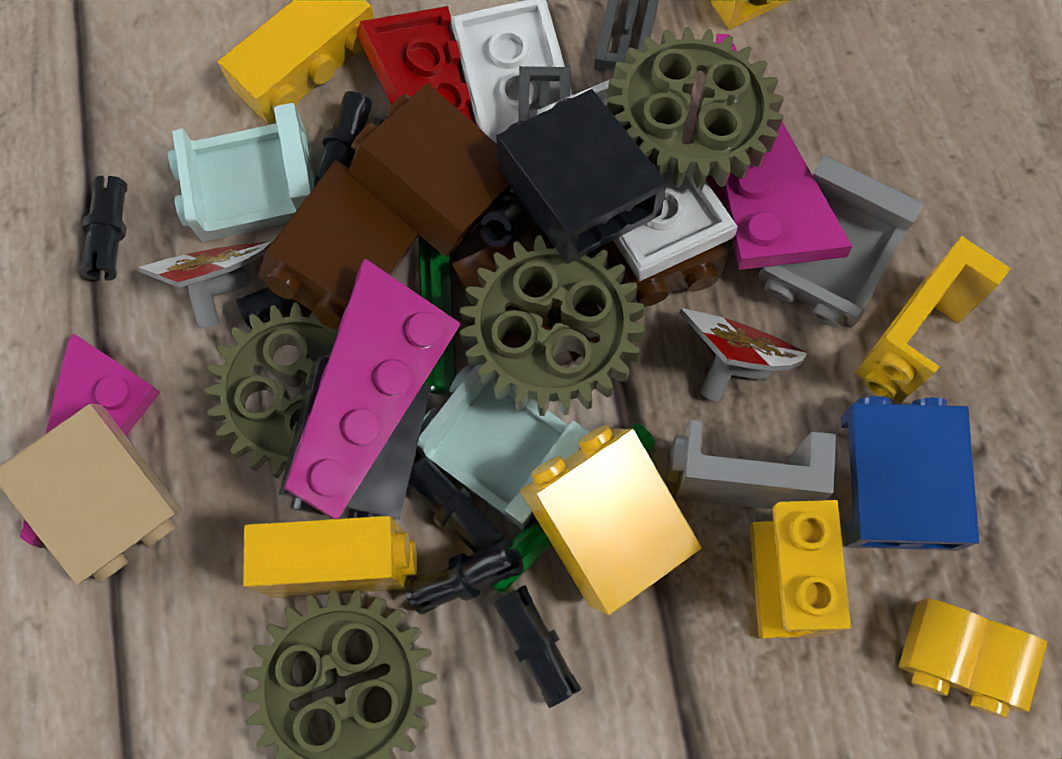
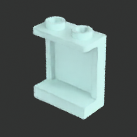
M294 103L275 106L276 124L197 141L190 140L183 128L172 131L175 149L168 151V159L173 176L177 181H180L182 195L175 196L176 211L183 226H190L201 242L287 224L314 189L315 177L306 130Z
M483 364L475 365L474 368L467 365L452 382L449 390L452 395L440 410L433 408L424 416L417 449L421 456L427 457L437 468L520 530H523L536 517L519 490L534 481L530 474L541 464L558 456L565 460L580 450L578 441L588 434L589 431L574 420L569 425L548 410L544 416H540L537 402L531 398L521 411L516 410L515 392L511 391L507 396L498 400L495 398L494 392L497 379L481 385L477 372Z

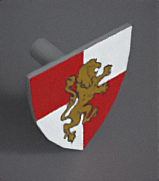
M270 241L213 248L140 266L138 269L143 274L176 287L188 286L198 327L208 328L219 323L213 296L248 286V276L242 266L263 256L272 243Z
M683 308L679 311L680 315L717 354L700 391L704 397L710 400H721L731 375L766 381L772 371L790 370L800 366L807 355V352L777 337L736 321Z

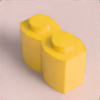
M927 598L917 601L898 667L913 673L911 683L917 687L944 696H948L950 687L972 696L971 707L1007 719L1009 710L1030 711L1048 641L1014 627L988 620L960 607Z

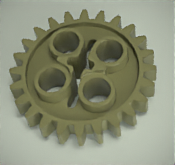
M685 27L682 39L676 40L668 29L663 30L660 45L650 37H645L641 51L630 47L627 50L625 63H616L613 79H610L608 84L606 107L662 176L667 171L674 173V185L678 188L682 185L685 176L693 177L698 190H703L707 176H712L720 187L726 185L730 171L740 179L745 178L749 166L759 167L766 152H771L778 136L777 132L784 118V115L779 113L784 98L781 95L773 94L778 83L777 77H763L768 63L764 60L751 64L748 59L752 48L749 46L738 52L732 50V36L725 38L721 44L714 43L713 32L710 29H707L704 33L702 40L694 38L690 27ZM702 71L705 74V79L697 107V120L693 129L691 144H685L682 141L691 103V92L696 72Z
M536 236L534 251L527 252L518 241L514 242L515 258L510 261L498 252L493 254L497 271L494 273L488 269L479 268L477 274L483 288L467 287V300L474 306L460 308L462 322L470 325L460 330L462 344L473 346L465 353L469 366L483 364L477 372L481 385L497 379L494 388L495 398L501 400L511 391L515 392L516 410L519 411L526 406L530 398L537 400L540 416L546 414L550 401H558L560 410L565 416L569 415L570 399L578 398L581 404L588 410L592 408V391L594 389L607 398L612 396L613 385L609 377L611 376L624 382L628 379L629 368L623 361H638L640 348L632 342L642 341L645 332V326L635 323L642 318L644 305L631 302L636 297V283L619 285L624 278L625 267L621 264L607 270L605 268L608 255L606 250H602L592 259L586 254L566 264L555 247L554 249L546 248L541 236ZM536 283L543 284L550 290L544 296L537 298L529 297L522 292L527 286ZM584 302H593L599 305L603 311L597 316L587 317L577 313L575 307ZM507 306L517 307L519 311H505V308ZM552 319H559L561 323H556L552 330L543 328V325H549ZM515 331L523 332L530 338L525 345L518 348L507 347L501 343L505 335ZM597 336L600 341L598 343H591L587 338ZM569 350L580 354L583 361L576 367L565 368L556 364L553 359L558 353Z
M298 302L293 303L290 317L285 318L282 317L275 305L271 306V321L265 324L256 315H249L253 330L248 334L233 327L231 332L237 343L235 348L226 345H218L216 348L220 356L226 361L225 365H209L207 369L212 377L221 382L220 384L206 387L204 390L209 399L221 401L220 404L213 406L207 411L211 420H227L215 432L221 441L238 437L230 449L233 456L238 458L251 450L252 454L249 461L251 469L257 471L266 460L271 461V475L277 479L287 464L294 437L293 429L299 418L304 395L298 394L291 401L283 384L270 378L256 375L254 369L256 367H263L271 371L274 376L284 381V383L295 388L300 386L302 381L307 386L313 363L320 355L330 358L339 332L338 329H332L320 322L313 311L310 317H303ZM285 345H293L302 350L300 358L291 365L283 366L273 361L275 352ZM264 390L274 395L272 405L262 413H252L245 408L247 398L256 391Z
M330 590L327 607H323L317 597L309 595L306 596L307 614L303 615L290 606L285 608L286 617L290 625L283 628L269 623L266 626L269 634L275 641L271 647L254 644L252 649L264 659L262 667L247 668L244 672L245 675L259 681L258 689L242 695V700L259 702L260 711L251 715L246 720L247 725L264 724L267 729L256 743V746L264 748L276 744L279 749L273 759H396L393 752L396 746L407 752L414 751L416 746L407 732L410 728L425 730L429 726L417 714L419 706L436 704V699L421 693L422 685L436 680L437 674L420 671L419 664L432 655V651L428 648L414 650L412 644L422 633L420 628L412 627L402 632L399 628L404 622L406 613L398 609L385 618L384 613L387 600L379 596L371 603L368 609H365V595L359 590H354L348 605L344 604L341 592ZM365 631L372 639V653L366 661L355 665L347 656V643L354 634ZM309 653L316 662L317 670L312 681L301 687L293 678L292 668L299 656ZM387 663L390 666V672L387 675L346 689V701L342 697H324L299 710L292 708L294 699L334 686L337 683L336 673L342 677L352 678L369 672L382 664ZM376 687H383L388 691L392 699L391 712L381 722H376L369 718L364 705L366 696ZM321 709L328 711L335 721L334 734L325 744L318 743L310 733L311 718Z

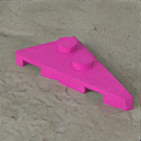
M73 333L68 340L45 434L88 404L103 405L127 436L159 395L160 391ZM24 519L20 538L30 545L41 548L44 543Z

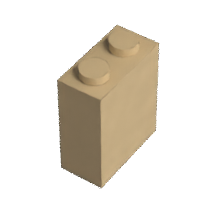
M88 404L0 466L1 490L76 586L91 576H94L99 584L129 563L123 553L139 541H142L149 548L177 527L170 519L183 510L103 405Z

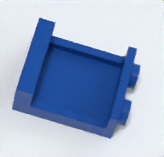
M869 396L856 400V403H853L841 415V427L849 429L853 520L845 525L846 548L960 551L978 544L979 532L968 406H947L946 399L935 397L914 400L912 405L891 404V399L883 396Z

